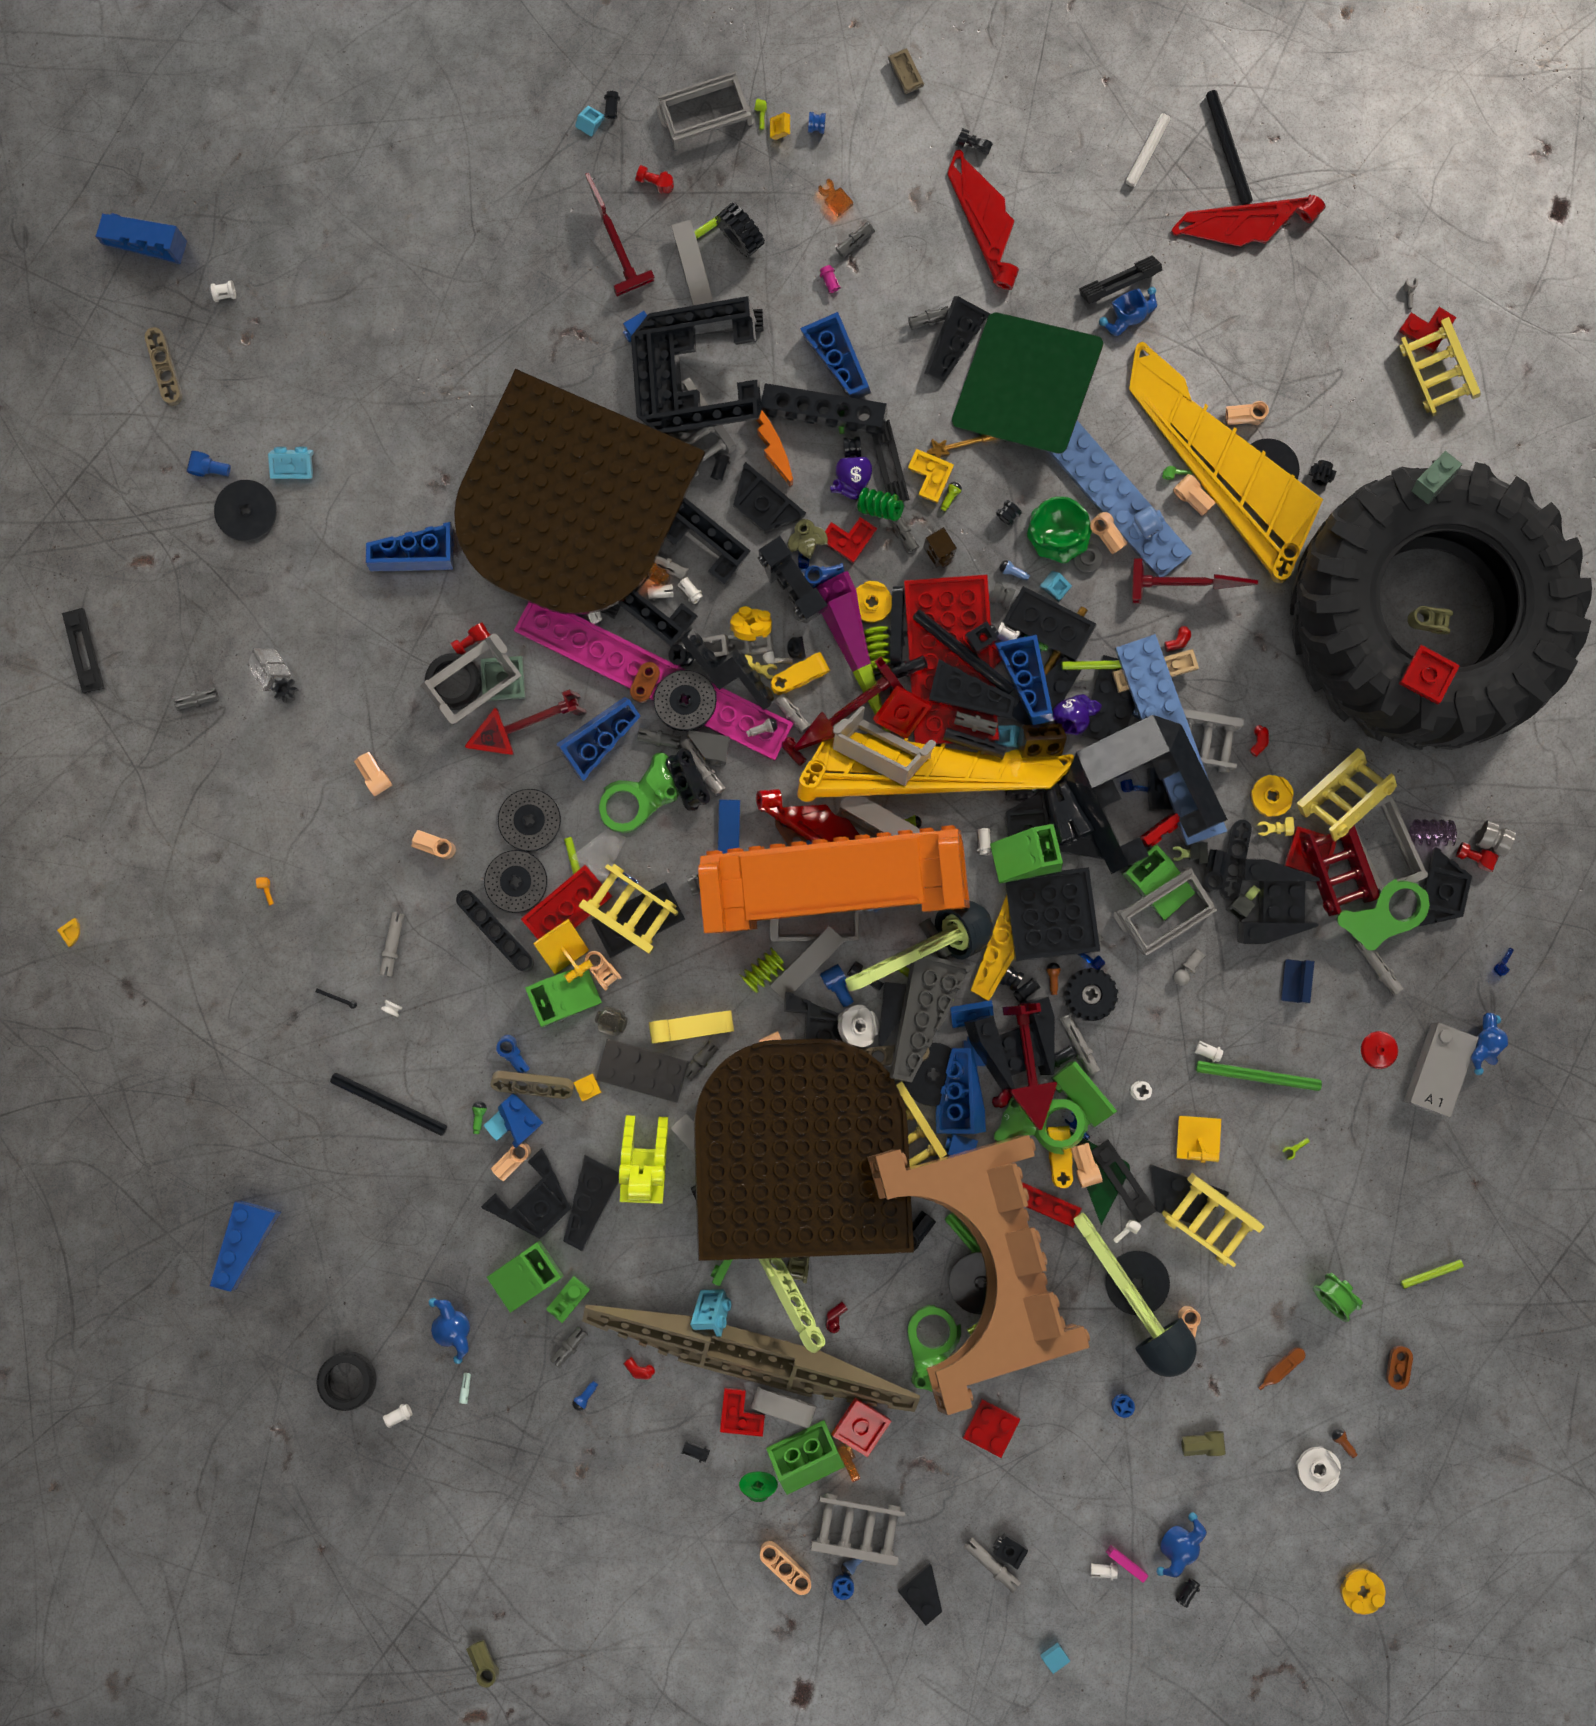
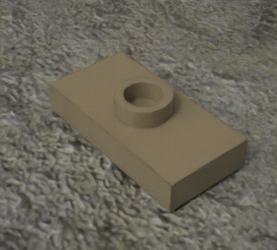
M907 48L888 56V60L905 95L924 87V82Z

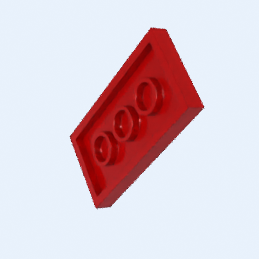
M584 865L522 917L521 920L537 939H540L567 919L576 929L591 916L581 909L579 904L583 899L587 902L589 899L592 900L602 886V883ZM609 892L606 893L600 902L599 909L613 898Z

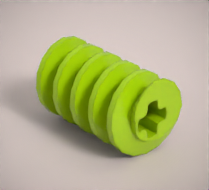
M887 626L871 627L864 631L870 662L874 672H879L874 662L879 657H882L886 664L890 663V659L884 657L890 654V651L884 650L885 647L890 646V643L884 642V639L889 638V635L883 634V631L889 629Z
M772 947L770 948L772 955L766 952L763 953L765 960L757 958L758 966L751 963L752 971L745 968V977L740 975L750 989L756 993L759 992L757 985L765 987L764 979L769 982L772 981L770 974L777 977V969L785 970L783 960Z

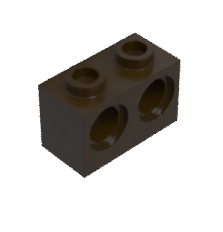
M944 527L926 537L923 546L936 568L939 566L944 568L951 564L957 550Z
M1061 723L1021 725L1017 746L1022 758L1062 756L1067 736Z

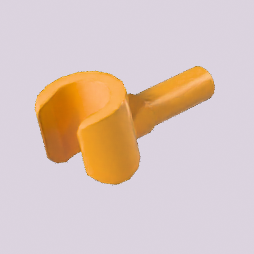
M267 877L256 878L257 889H264L268 905H273L269 889L270 879Z

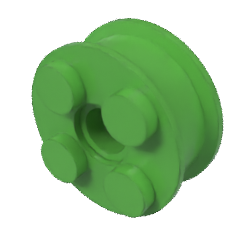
M1327 1273L1325 1280L1319 1286L1315 1285L1313 1287L1315 1295L1322 1304L1344 1322L1350 1320L1349 1316L1355 1310L1359 1311L1362 1309L1363 1302L1352 1292L1353 1287L1346 1280L1341 1282L1333 1273Z

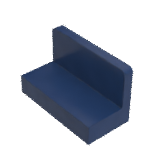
M1291 959L1284 961L1281 1001L1302 1004L1311 1002L1315 961Z

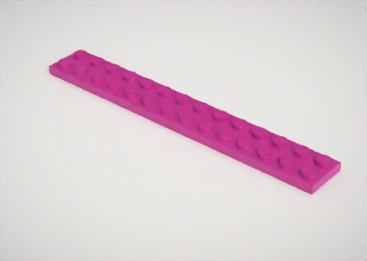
M528 602L514 629L515 633L628 689L631 688L642 664L646 662L655 663L660 670V677L650 697L652 701H654L655 690L663 678L675 671L686 670L575 614L552 612ZM647 669L645 674L650 676L653 674V670ZM712 683L717 697L716 709L711 719L703 726L723 736H728L731 740L775 761L782 748V741H785L794 723L766 709L763 710L762 707L724 688L719 690ZM643 688L637 689V693L640 695L645 691ZM685 696L681 698L682 702L680 703L689 704L688 700L690 698L686 699ZM768 718H773L777 721L778 728L775 732H764L748 737L746 731L763 724Z

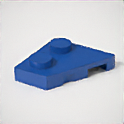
M514 1093L498 1107L507 1131H511L514 1138L512 1144L515 1148L543 1124Z

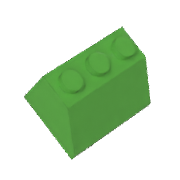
M1070 1061L1051 1077L1054 1082H1057L1056 1091L1058 1093L1063 1092L1067 1100L1081 1107L1086 1114L1088 1125L1090 1124L1091 1127H1096L1117 1112L1076 1061Z
M825 1420L766 1448L777 1478L786 1495L845 1467Z

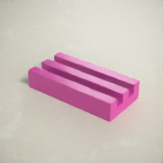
M1110 1545L1106 1550L1109 1557L1144 1583L1148 1578L1147 1573L1115 1547Z

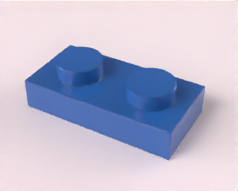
M992 1000L951 1007L952 1028L965 1026L964 1022L981 1016H994Z

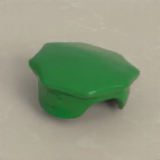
M1051 497L1043 501L1032 511L1027 538L1039 556L1062 564L1068 563L1088 549L1092 533L1089 514L1081 504L1069 497Z

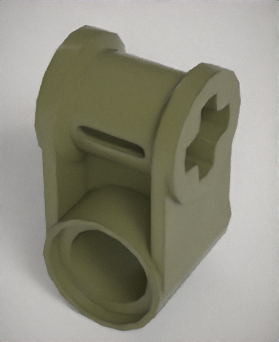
M1421 606L1409 613L1407 622L1414 629L1446 635L1450 634L1449 622L1453 611ZM1417 613H1420L1423 616V622H1420L1418 620Z
M810 1257L789 1258L787 1269L793 1280L802 1281L804 1284L807 1283Z

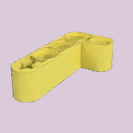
M731 1010L648 1022L652 1044L734 1032Z

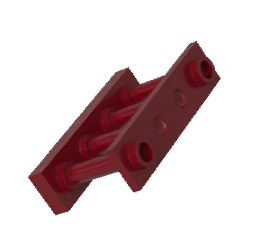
M1355 825L1349 829L1344 837L1339 838L1344 851L1325 858L1321 857L1318 846L1334 841L1331 833L1316 839L1313 833L1300 837L1301 848L1307 856L1312 873L1320 878V881H1316L1323 900V908L1328 916L1340 914L1342 912L1340 906L1361 898L1364 903L1378 900L1380 896ZM1348 859L1351 871L1329 878L1325 866ZM1355 879L1359 888L1358 891L1337 898L1332 886Z

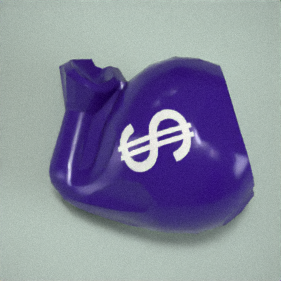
M867 457L841 458L835 467V475L838 479L834 480L833 485L830 486L831 493L842 494L852 500L858 499L862 489L867 487L871 479L872 465Z
M1085 694L1073 696L1055 706L1052 711L1055 724H1062L1065 734L1078 735L1088 727L1089 716L1097 714L1102 705L1096 700H1091Z

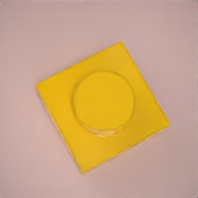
M783 112L770 118V138L777 140L790 134V114Z
M593 1073L573 1082L582 1102L602 1093Z

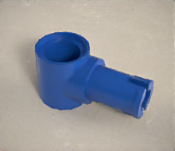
M191 451L186 471L189 474L205 477V474L210 473L229 476L230 464L213 461L206 453Z
M843 563L830 567L810 566L806 569L804 576L812 588H815L845 572V570L843 569ZM811 573H817L819 575V579L817 581H811L808 578V575Z
M839 964L820 973L827 989L835 992L843 1008L854 1002L847 990L846 977Z
M511 1035L502 1036L496 1046L497 1053L504 1057L506 1061H510L517 1073L527 1072L530 1067L520 1055L521 1051L517 1047L516 1039ZM510 1042L512 1049L504 1050L501 1047V1043Z

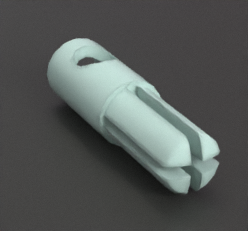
M467 1372L463 1373L459 1403L461 1404L468 1403L471 1374Z

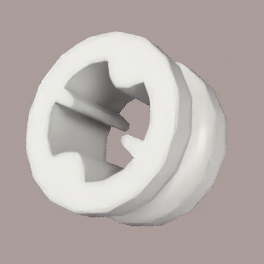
M385 1000V1006L381 1007V1010L398 1017V1011L402 1010L403 1007Z

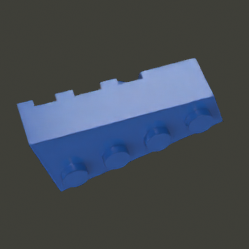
M102 213L96 233V238L103 245L181 264L187 240L177 226L121 217L114 213H110V215Z
M838 312L800 328L804 338L849 397L859 399L871 393Z
M451 522L443 523V525L437 527H426L425 530L414 533L412 531L398 537L391 536L366 543V564L370 572L453 570L454 530Z
M1037 635L995 643L1000 659L1032 724L1036 725L1054 721Z
M623 697L556 745L578 778L584 781L594 767H597L602 758L612 750L617 741L626 734L641 716L630 699Z
M244 1201L234 1202L210 1283L211 1287L229 1292L238 1288L265 1238L269 1235L276 1219L280 1216V1211Z

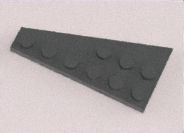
M930 955L910 964L889 1078L905 1082L913 1081L923 1062V1056L927 1048L931 1046L936 1031L940 1029L953 1004L957 991L963 985L962 981L965 975L969 973L972 966Z

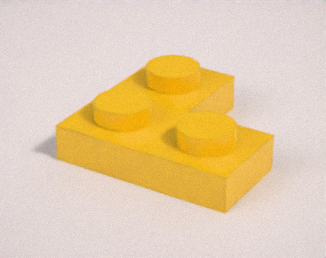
M916 449L908 470L926 477L919 496L938 504L954 464Z

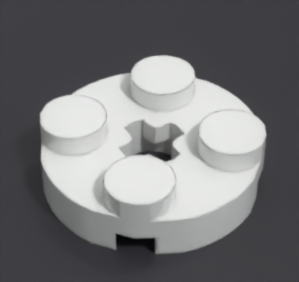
M864 1005L850 1006L838 1015V1031L842 1041L856 1048L872 1044L875 1035L879 1032L877 1016L873 1011L865 1008L866 1006ZM856 1021L862 1025L859 1032L855 1028Z
M1323 1447L1307 1449L1296 1462L1298 1478L1308 1489L1326 1492L1334 1488L1340 1479L1341 1464L1334 1453ZM1317 1464L1319 1466L1323 1464L1324 1466L1321 1475L1318 1473L1314 1474L1313 1470H1315V1465Z

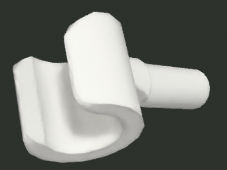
M773 651L766 652L763 655L765 665L793 663L792 658H775Z
M1134 1219L1129 1220L1125 1229L1113 1240L1118 1243L1129 1231L1137 1234L1141 1228L1140 1223Z

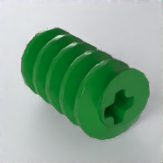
M864 487L858 498L857 509L863 514L897 521L902 515L904 503L902 500H899L897 494L891 496L889 492L884 494L883 491L877 492L876 489L870 490Z

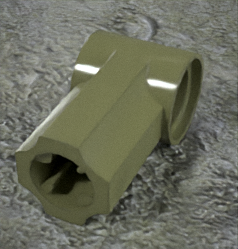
M1223 1431L1205 1432L1204 1435L1181 1437L1184 1456L1205 1454L1207 1456H1222L1226 1454Z
M482 1640L467 1647L466 1650L477 1674L478 1684L481 1687L487 1688L495 1683L500 1672L492 1660L485 1640ZM483 1671H490L493 1675V1679H485L483 1676Z

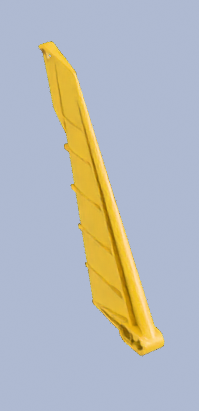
M1138 343L1135 347L1129 391L1267 569L1271 579L1275 583H1284L1292 573L1323 499L1294 478L1293 474L1290 475L1266 457L1265 451L1261 453L1237 435L1235 427L1232 431L1206 411L1208 408L1207 404L1202 408L1192 401L1185 378L1146 343ZM1144 350L1148 356L1139 358L1140 351ZM1170 424H1172L1183 435V437L1188 441V444L1183 440V438L1175 431V429ZM1191 445H1192V446L1203 456V458L1215 469L1214 473L1206 466V464H1205V463L1198 457V455L1191 449V447H1190ZM1218 473L1242 497L1240 503L1216 477ZM1244 502L1269 526L1266 532L1244 509ZM1271 530L1284 541L1285 544L1281 549L1269 537ZM1291 549L1294 552V557H1286L1284 550ZM1282 564H1286L1283 571L1284 574L1279 576V569Z
M854 732L850 737L854 741L905 767L915 758L911 754L870 733ZM834 738L822 741L813 758L808 762L799 779L797 796L802 801L810 802L817 797L1050 789L1070 770L1074 755L1022 758L1019 749L1005 752L1004 758L1001 759L992 755L980 754V751L974 753L945 748L946 744L942 743L940 747L935 746L933 748L931 758H928L910 778L906 786H903L884 775H869L880 773L834 750ZM904 738L905 741L919 747L920 749H922L925 745L921 743L908 741V738ZM1061 761H1066L1067 763L1063 765ZM826 771H829V772H844V773H843V774H841V773H826Z

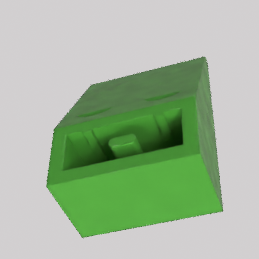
M1054 824L1034 827L990 843L999 883L1061 872L1063 861Z
M1157 844L1147 851L1149 857L1132 864L1122 874L1142 897H1145L1181 873ZM1185 882L1150 906L1165 921L1193 896L1195 891L1188 882Z
M573 969L525 987L541 1027L544 1028L602 1003L589 970L585 971L582 977L578 976L570 983H568L564 975Z
M539 1240L487 1276V1279L511 1313L561 1279L564 1275Z

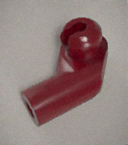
M787 737L785 741H782V748L799 766L803 765L807 759L799 750L796 751L794 749L796 745L795 739Z
M1002 1089L998 1096L993 1097L992 1104L995 1108L1006 1107L1013 1097L1010 1093L1011 1089Z
M842 1301L826 1314V1328L833 1334L840 1330L839 1317L848 1310Z

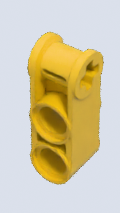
M821 652L815 653L804 661L795 663L773 676L771 689L776 695L786 694L808 684L814 679L824 676L830 672V669ZM777 681H780L781 683L785 682L784 688H781L780 686L776 687Z
M1069 1125L1047 1127V1133L1054 1140L1063 1141L1071 1137ZM1071 1148L1065 1149L1064 1154H1055L1049 1151L1053 1184L1058 1188H1068L1073 1182ZM1062 1172L1064 1176H1067V1180L1064 1181L1063 1185L1061 1181L1057 1180V1177H1060Z

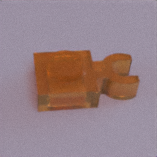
M827 179L826 184L830 188L823 189L820 185L818 186V191L822 196H827L825 204L838 218L853 206V201L841 187L835 190L832 180Z
M654 563L649 572V579L657 585H667L670 581V576L666 573L665 569H661L656 563Z
M845 1443L837 1445L839 1455L852 1482L861 1479L852 1460L856 1458L850 1446L846 1447Z

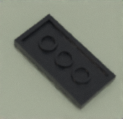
M1024 586L1021 588L1003 620L1005 625L1020 631L1024 635H1037L1039 643L1074 661L1078 660L1097 626L1096 623Z
M1103 655L1101 661L1119 660L1117 658ZM1099 669L1091 700H1096L1102 706L1097 714L1089 716V725L1082 732V736L1102 740L1128 727L1134 701L1130 690L1118 693L1112 675L1114 671L1121 669Z
M666 882L648 891L663 902L666 899L677 906L675 910L678 911L677 916L671 912L669 913L655 935L686 920ZM641 894L627 901L618 913L616 921L622 926L624 923H627L645 895ZM652 901L634 927L636 929L634 934L639 937L642 934L645 935L663 907ZM598 919L591 920L610 958L635 946V944Z
M607 1039L596 1080L677 1103L689 1061Z

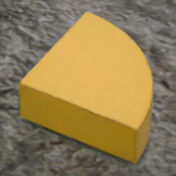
M73 918L57 929L68 947H72L80 935V924L77 918Z

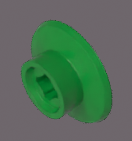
M754 1471L747 1473L741 1478L739 1488L751 1501L763 1502L775 1493L778 1488V1482L773 1475L767 1472Z

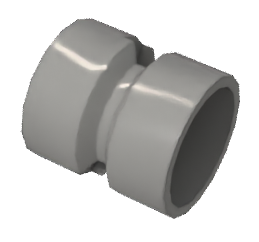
M1487 820L1480 828L1475 844L1486 850L1492 848L1495 854L1504 857L1510 851L1516 833L1507 828L1499 829V825Z

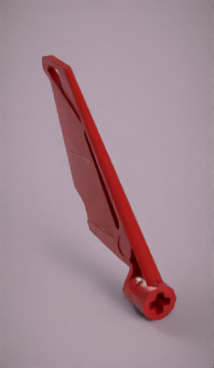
M956 150L947 175L994 278L993 283L1001 289L1012 290L1019 268L1013 264L1001 261L1015 220L1006 212L1005 198L964 158V153L961 150ZM956 159H961L962 174L954 166Z
M1309 195L1303 198L1189 211L1176 223L1171 233L1174 236L1185 234L1239 247L1252 241L1266 244L1295 212L1303 221L1311 224L1326 208V205L1318 196ZM1183 222L1194 223L1181 230L1179 229Z
M779 789L757 791L756 804L761 812L765 811L810 842L817 839L834 842L833 838L846 837L849 840H855V836L860 835L848 819L836 816L827 804L783 807L782 794Z

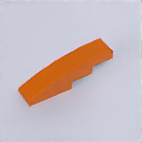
M761 411L760 418L755 420L760 425L757 429V435L767 446L764 449V456L790 487L793 485V476L787 455L773 425L765 413Z

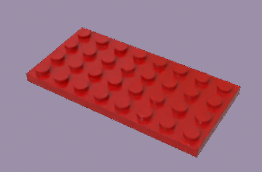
M988 575L904 580L909 661L924 655L928 663V668L912 673L911 691L912 694L931 705L914 729L915 743L926 744L929 740H933L936 742V745H941L942 743L955 744L943 740L947 727L984 740L988 738L989 741H999L998 725L993 736L978 730L974 732L971 728L954 724L958 711L974 717L978 715L981 719L998 723L997 716L929 701L939 659L972 677L980 679L990 686L995 687V685L913 620V615L916 611H923L974 653L965 639V635L986 621L991 625ZM981 635L979 639L980 641L985 642L987 640V637L985 635ZM991 645L977 656L994 669L993 647Z

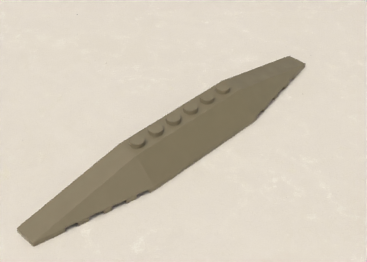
M586 1305L584 1309L583 1322L608 1331V1329L618 1332L617 1336L624 1339L631 1337L638 1340L639 1345L646 1347L648 1344L657 1348L658 1353L665 1356L668 1353L677 1356V1361L807 1397H812L813 1394L824 1395V1399L834 1400V1397L845 1398L848 1403H852L854 1398H857L860 1401H866L869 1406L877 1407V1403L887 1404L890 1409L915 1412L920 1400V1395L820 1350L812 1353L805 1346L739 1329L727 1324L723 1329L722 1336L717 1337L713 1329L693 1330L690 1325L693 1316Z

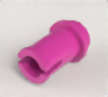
M831 265L820 269V277L824 279L829 294L841 289L834 274L835 269Z

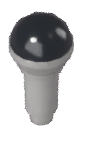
M768 718L763 724L750 728L746 732L748 737L764 732L773 733L777 730L778 723L775 719Z

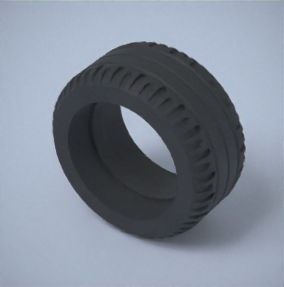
M448 653L439 656L429 665L424 681L429 680L463 655ZM472 661L464 666L470 674V685L463 695L457 698H446L434 687L450 710H460L467 707L477 699L481 691V675Z
M345 1351L332 1356L324 1362L317 1375L316 1384L319 1396L325 1404L335 1410L349 1411L360 1407L371 1397L376 1386V1373L373 1365L366 1357L357 1352ZM340 1363H349L356 1366L363 1376V1389L353 1399L339 1397L330 1386L331 1371Z

